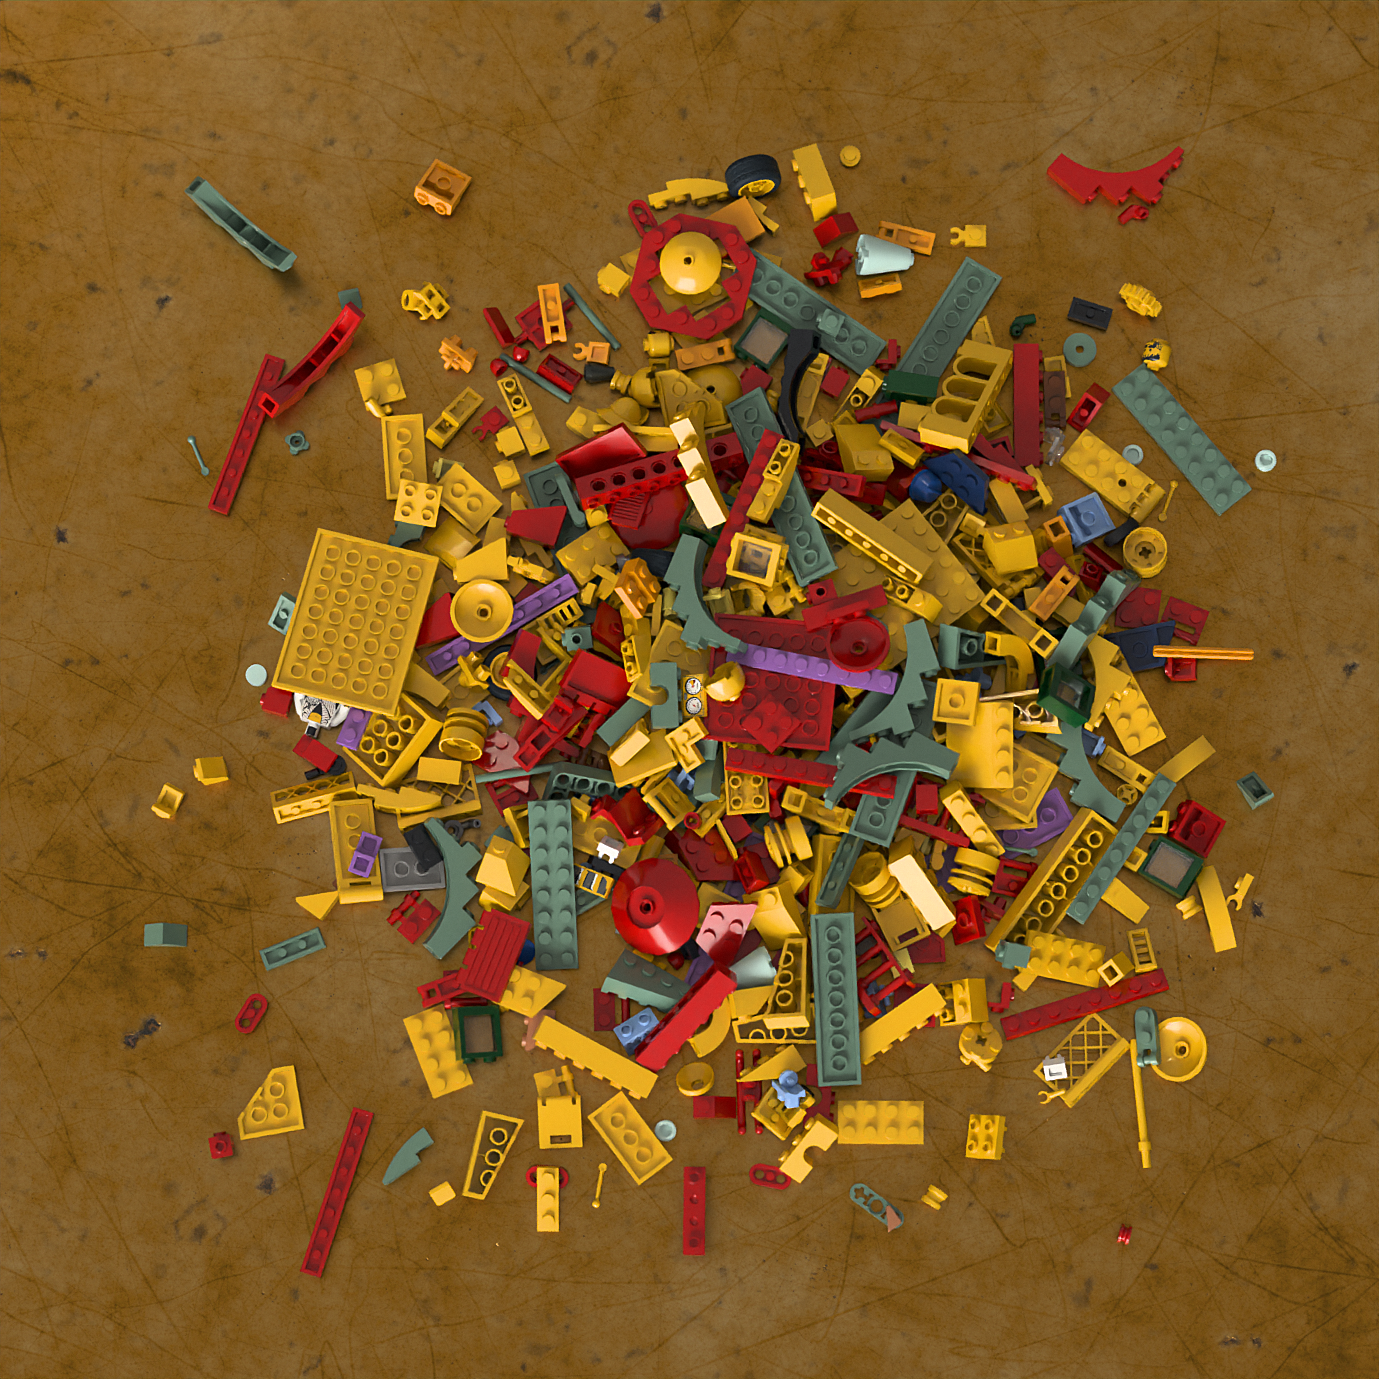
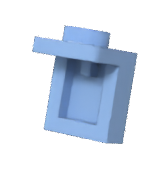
M1082 728V743L1085 755L1093 759L1097 754L1101 756L1106 746L1103 743L1105 737H1099Z

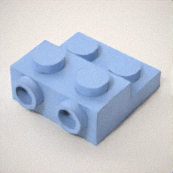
M1097 492L1066 504L1056 512L1058 514L1057 517L1062 516L1071 533L1072 545L1074 544L1075 548L1090 543L1116 528Z

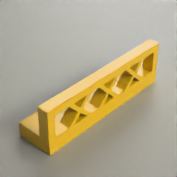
M593 424L594 436L616 425ZM627 426L648 451L647 453H665L678 449L679 443L671 428Z
M352 771L270 792L272 807L278 824L329 811V802L359 799ZM345 780H349V781H350V783H347V784H343V785H340V784H339L341 781H345ZM322 786H328L324 790H318ZM307 791L305 795H298L300 792ZM287 797L285 800L276 801L277 798Z

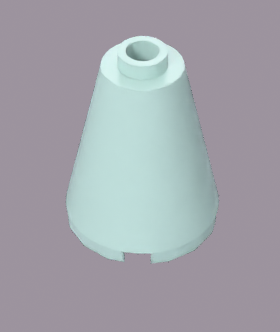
M861 234L859 236L856 246V252H858V259H855L856 274L870 275L907 270L909 266L913 265L914 254L911 253L909 248L868 234Z
M765 946L758 947L728 968L736 974L738 983L736 990L774 985L773 981L775 975H777Z

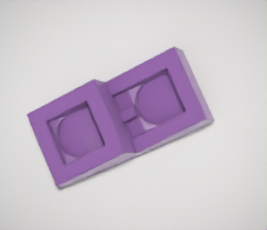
M362 831L348 871L368 878L383 838Z

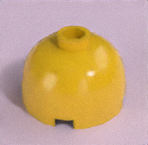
M656 366L639 369L633 375L631 385L628 386L630 397H633L639 406L644 408L661 407L655 378Z
M729 661L714 670L715 674L711 678L707 675L702 681V687L710 697L717 701H733L741 695L740 691L745 684V674L737 661L735 663L734 661Z

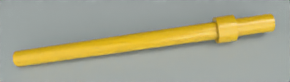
M1131 1039L1129 1042L1140 1135L1138 1146L1142 1154L1143 1168H1151L1150 1150H1152L1151 1141L1148 1139L1141 1067L1137 1065L1136 1061L1138 1055L1136 1039Z

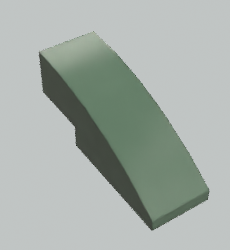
M723 742L717 744L715 760L705 759V762L697 767L693 798L702 803L720 799L721 783L725 782Z
M424 1127L415 1133L393 1158L382 1180L385 1186L422 1162L417 1154L434 1143Z

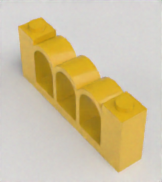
M966 339L962 347L959 346L957 350V359L953 363V376H950L943 382L942 396L932 403L931 413L927 412L924 420L919 422L918 432H920L921 442L952 450L959 449L961 452L968 454L1013 367V351ZM973 371L991 377L989 381L964 375L963 373ZM965 392L980 396L977 402L951 394ZM951 412L970 418L966 423L943 417L941 414Z

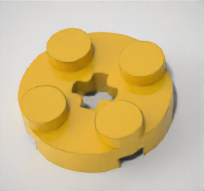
M987 1021L967 1025L959 1039V1048L962 1054L969 1060L971 1058L977 1060L976 1063L980 1064L990 1063L995 1060L1003 1046L999 1033ZM977 1040H982L984 1042V1046H982L981 1044H977Z

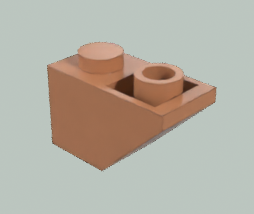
M541 1009L533 1018L525 1015L524 1025H528L527 1034L523 1033L522 1046H525L526 1052H531L537 1047L534 1044L536 1040L531 1037L543 1015L556 1020V1010Z

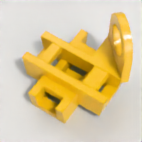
M424 281L422 283L424 287L421 291L414 289L403 292L401 299L402 307L404 310H418L421 314L419 317L421 320L428 319L431 314L436 319H439L451 308L445 301L449 295L440 284L435 283L432 285L430 282ZM407 295L409 296V303H408V305L406 304V297H407Z

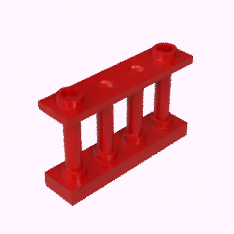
M796 464L805 488L812 489L816 495L823 496L831 488L845 499L883 506L887 485L866 482L867 477Z
M917 772L898 826L955 847L969 849L971 839L968 838L962 827H960L959 831H956V834L948 831L947 825L951 813L946 806L940 822L936 826L927 824L928 815H919L916 819L908 817L907 810L917 784L932 782L933 785L937 784L938 792L940 788L945 786L923 777V774ZM975 792L968 794L975 808L977 806L985 807L986 800L982 799V795Z
M863 916L861 919L866 927L855 935V945L871 933L878 943L856 959V972L860 966L881 950L889 958L866 977L859 978L857 976V996L868 1012L876 1017L882 1012L878 1006L881 1004L880 1001L905 982L911 988H914L916 985L912 981L914 976L907 967L903 968L878 932L880 927L874 919L870 921L867 917ZM894 966L900 976L875 995L873 993L870 995L867 990L869 984Z
M684 1167L683 1255H705V1167Z

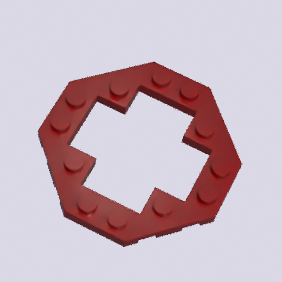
M678 213L644 234L629 292L651 328L671 331L672 333L708 341L744 318L745 307L758 262L735 225ZM685 232H698L706 235L713 241L720 239L739 271L721 282L731 300L698 321L694 319L686 304L668 315L649 284V281L661 274L660 260L656 253L664 249L665 245L673 237Z

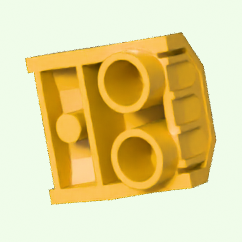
M449 516L430 537L423 548L432 556L440 557V562L453 571V568L457 567L456 561L466 557L469 553L471 554V551L482 540L452 516Z

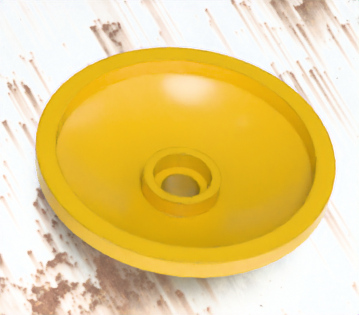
M685 232L673 237L665 245L660 257V270L665 282L672 289L682 294H699L708 290L717 281L722 269V257L719 248L713 240L698 232ZM687 258L692 259V262L689 265L685 264V260Z
M713 364L695 368L686 374L706 390L709 387L714 388L715 391L712 394L723 401L724 406L742 397L739 379L732 370L724 365ZM725 408L726 416H727V420H728V419H729V415H728L727 410H726V408Z
M479 579L465 584L457 591L451 603L450 614L454 627L463 637L470 641L484 643L499 638L507 631L513 619L514 607L509 593L500 584L491 580ZM483 610L488 611V614L485 617L481 616V612Z
M1173 1017L1164 1020L1158 1025L1161 1064H1151V1066L1164 1079L1175 1082L1189 1080L1201 1071L1207 1060L1208 1042L1202 1028L1190 1019ZM1183 1047L1186 1048L1185 1054L1182 1053Z

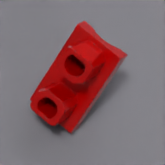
M817 252L810 261L811 265H813L812 270L803 273L805 279H813L816 287L824 285L828 282V279L830 284H836L843 279L839 269L844 266L842 260L829 262V258L823 252Z
M977 895L983 920L990 923L993 918L1000 922L1006 912L1004 909L1007 901L997 896L992 904L986 901L987 896Z

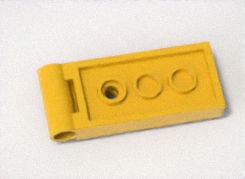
M1087 429L1083 431L1059 462L1062 467L1094 492H1097L1098 495L1129 519L1133 517L1139 526L1166 494L1151 478ZM1122 481L1126 486L1121 487L1118 483Z
M1119 648L1118 654L1121 656L1114 668L1131 677L1130 684L1133 686L1127 696L1123 695L1121 700L1114 698L1115 700L1109 710L1105 709L1104 712L1127 755L1132 757L1168 737ZM1090 661L1082 665V670L1088 682L1095 686L1094 672Z
M372 798L329 802L328 807L340 904L383 900L378 853L368 878L348 871L362 831L376 835Z
M589 813L585 822L571 815L573 849L598 858L600 851L597 848L605 835L617 841H622L624 843L623 849L611 864L624 870L637 861L652 857L658 858L665 843L663 838L653 835L645 844L628 846L617 827L602 815L592 820ZM604 853L601 859L609 863L610 856Z
M822 834L812 836L813 857H811L810 871L814 873V876L810 880L807 917V924H809L808 937L810 939V914L854 912L855 890L848 882L836 909L818 906L815 903L842 837Z

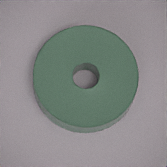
M1084 333L1072 334L1066 339L1063 346L1065 360L1075 367L1089 365L1094 360L1097 351L1095 341ZM1081 347L1083 349V352L1078 353L1076 351V348Z

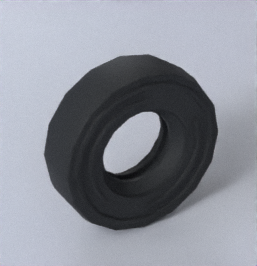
M1132 517L1104 537L1103 540L1108 547H1112L1139 525Z

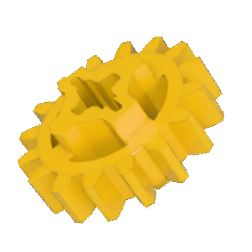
M1125 283L1119 292L1121 297L1126 300L1127 306L1142 316H1148L1149 314L1151 317H1157L1162 309L1161 303L1156 301L1154 297L1155 294L1139 284Z

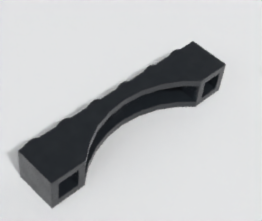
M811 329L790 330V335L787 338V355L784 358L785 370L781 378V396L778 398L779 410L776 417L785 440L800 445L798 457H804L806 435L798 418L797 395L806 370L819 355L822 336Z

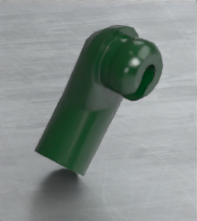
M1035 314L1015 317L1009 328L1010 334L1018 337L1022 334L1026 325L1036 324Z

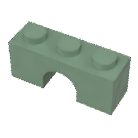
M677 662L651 663L649 665L650 686H659L667 693L666 703L651 706V729L677 728L679 723H682V710H678V702H681L682 694L681 689H677V680H681V669L677 668Z

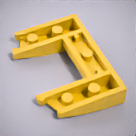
M557 622L552 624L553 629L544 632L543 627H540L535 631L552 653L562 662L546 681L539 686L512 659L506 665L510 667L508 678H503L504 683L514 696L537 720L548 710L557 694L559 695L561 686L558 684L577 650L567 651V646H563L561 634L565 633V630Z

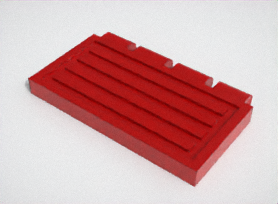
M622 422L557 454L555 461L575 483L574 479L648 458V451L625 423Z
M578 648L558 684L561 686L559 695L574 700V702L591 708L598 713L607 715V717H611L631 698L627 693L633 682H628L625 668Z
M492 909L491 912L483 910L478 924L484 926V929L476 928L470 944L476 946V949H467L462 964L468 966L466 970L460 967L455 982L461 984L460 988L500 1004L532 924Z

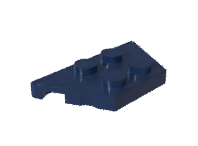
M959 449L952 450L949 453H941L933 458L930 456L923 461V464L976 513L984 516L988 512V508L985 507V501L989 495L987 489L989 486V476Z
M1172 620L1106 634L1102 638L1120 647L1132 672L1165 666L1167 657L1153 656V646H1170L1176 621Z

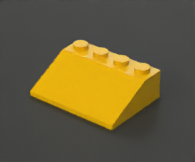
M402 690L395 717L373 712L357 751L344 746L342 750L381 786L395 790L444 723L429 709Z
M979 701L975 726L946 723V747L960 754L956 768L949 780L946 779V785L957 778L963 787L1013 788L1012 701Z

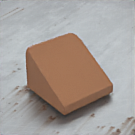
M888 1205L885 1209L889 1233L901 1224L902 1220L892 1207Z

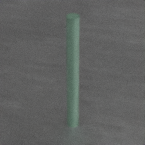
M567 283L563 289L608 343L611 344L615 351L618 350L622 345L572 285Z
M502 352L499 356L508 366L563 401L569 403L572 399L570 394L518 361H515L507 354Z
M557 762L536 765L530 772H526L521 767L477 774L475 779L476 783L550 772Z

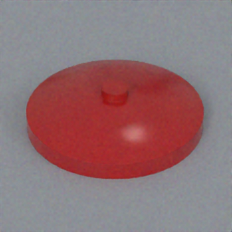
M680 482L676 485H669L652 491L638 530L614 525L612 520H609L608 524L623 544L634 550L636 548L657 550L667 548L681 537V534H679V523L690 503L687 492ZM612 503L606 504L607 515L609 514Z

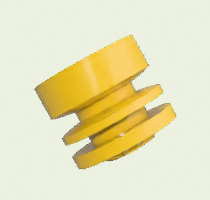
M1140 527L1131 531L1123 544V558L1126 568L1133 570L1137 573V577L1151 578L1159 574L1167 561V542L1164 536L1156 529L1150 527ZM1146 551V554H1148L1147 559L1142 556V552Z
M458 707L448 710L439 741V749L445 755L457 760L472 761L480 758L485 744L484 738L489 727L488 718L479 711L470 708Z
M798 814L784 819L786 828L784 830H781L777 822L773 823L776 833L772 834L769 825L763 827L767 849L779 869L784 867L782 857L786 858L788 865L792 864L791 854L795 853L799 861L813 857L807 835Z
M958 847L954 862L962 868L951 869L950 873L957 877H948L947 883L967 894L989 896L991 890L982 885H993V882L985 876L996 875L1000 860L976 850Z
M876 851L864 853L857 858L848 879V884L871 908H882L892 903L899 896L901 888L899 880L896 876L893 877L887 868L889 861L880 852Z

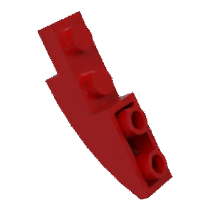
M571 700L575 706L573 714L559 732L543 723L525 741L523 747L512 758L526 772H530L589 713L583 705Z

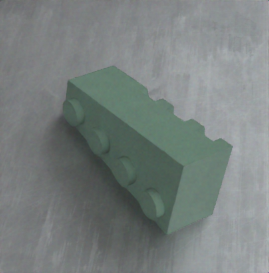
M940 623L937 657L940 666L956 670L1006 664L1004 656L984 652L986 634Z
M624 949L606 977L601 992L607 994L612 992L618 994L619 998L625 1000L630 998L639 1001L638 1004L651 1005L657 1007L658 1011L668 1013L692 986L631 951Z

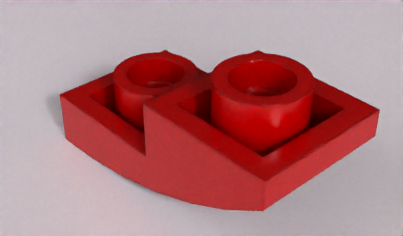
M1087 561L1083 562L1078 574L1080 580L1096 593H1098L1107 577L1102 575L1104 568Z

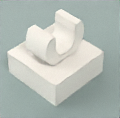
M605 835L597 848L600 851L598 858L601 859L605 853L610 856L609 863L611 864L622 851L624 843Z
M1057 1054V1058L1049 1059V1056H1046L1045 1060H1043L1046 1081L1067 1078L1064 1057Z

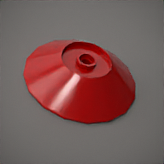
M652 857L635 862L621 874L613 889L611 911L615 927L625 942L641 953L659 956L676 951L690 939L698 924L700 902L696 885L684 869L670 860ZM648 903L651 905L650 911L647 909Z

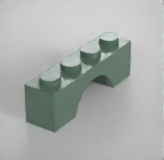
M395 521L394 527H397L394 535H390L387 545L404 548L411 543L421 542L427 526Z

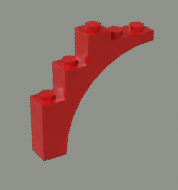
M1177 146L1168 156L1155 164L1140 170L1123 173L1089 169L1061 153L1048 167L1046 174L1083 205L1087 201L1092 202L1099 194L1098 190L1115 206L1120 202L1124 203L1133 193L1149 207L1152 203H1158L1163 197L1162 191L1164 186L1162 184L1171 175L1169 171L1173 167L1177 169L1184 161L1182 158L1184 150Z
M351 301L347 303L320 341L289 373L264 392L257 405L271 418H274L301 400L309 386L326 374L332 362L348 352L355 340L353 336L366 315Z
M520 628L498 674L503 676V678H508L510 667L506 665L512 659L534 680L536 654L542 638ZM512 693L506 706L511 708L510 713L520 718L522 714L524 715L514 736L515 739L519 740L518 745L523 747L525 741L544 722L541 721V718L537 720ZM565 740L558 742L554 746V748L560 750L559 755L569 760L572 756L578 758L580 754L577 748L568 744Z

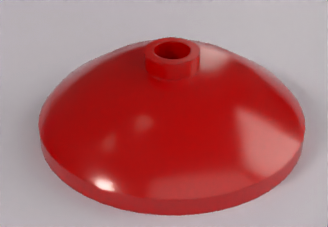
M853 615L847 617V621L834 625L830 629L826 638L827 654L830 660L842 670L854 673L872 670L879 666L889 653V633L885 626L873 617L864 615L854 618Z

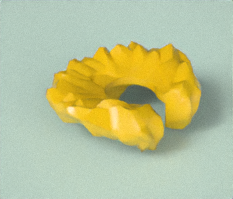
M748 580L736 583L730 587L729 590L732 593L731 599L734 601L735 615L761 617L765 614L763 605L767 597L757 584ZM745 589L750 597L748 608L743 604Z

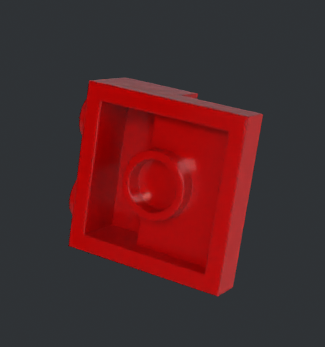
M1186 799L1185 802L1182 801L1178 805V815L1175 820L1169 822V832L1166 836L1181 846L1189 848L1201 857L1207 858L1227 821L1194 800Z

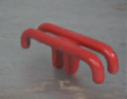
M757 1048L752 1052L753 1068L758 1065L757 1061L761 1058V1051ZM737 1049L735 1052L736 1079L740 1077L739 1073L744 1070V1052L742 1049ZM762 1080L736 1081L737 1124L740 1135L746 1133L745 1102L754 1101L755 1108L762 1098ZM754 1117L755 1132L762 1134L763 1124Z

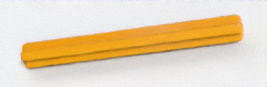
M1154 645L1153 656L1252 660L1254 658V650L1249 648Z

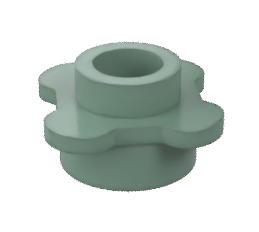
M301 430L285 437V442L289 444L290 453L297 454L298 451L306 450L309 447V442L305 440L304 432Z

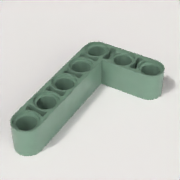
M560 761L552 767L541 800L567 799L569 792L575 791L599 797L608 794L614 800L619 801L631 788L635 787L630 783L618 788L612 771ZM645 781L636 788L642 798L644 795L641 793V789L645 785Z

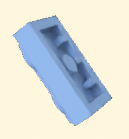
M647 1007L613 1030L628 1055L631 1056L634 1054V1049L654 1029L659 1021L652 1010Z

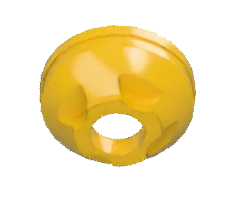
M704 1062L689 1063L682 1067L676 1075V1084L679 1090L689 1096H699L706 1093L715 1081L712 1067ZM697 1083L704 1084L700 1089L692 1088Z

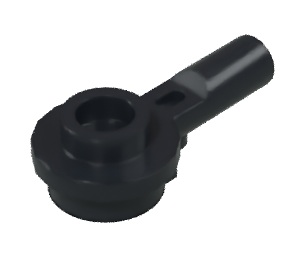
M338 755L327 773L334 776L342 774L346 768L344 758ZM319 768L304 772L307 780L325 774Z

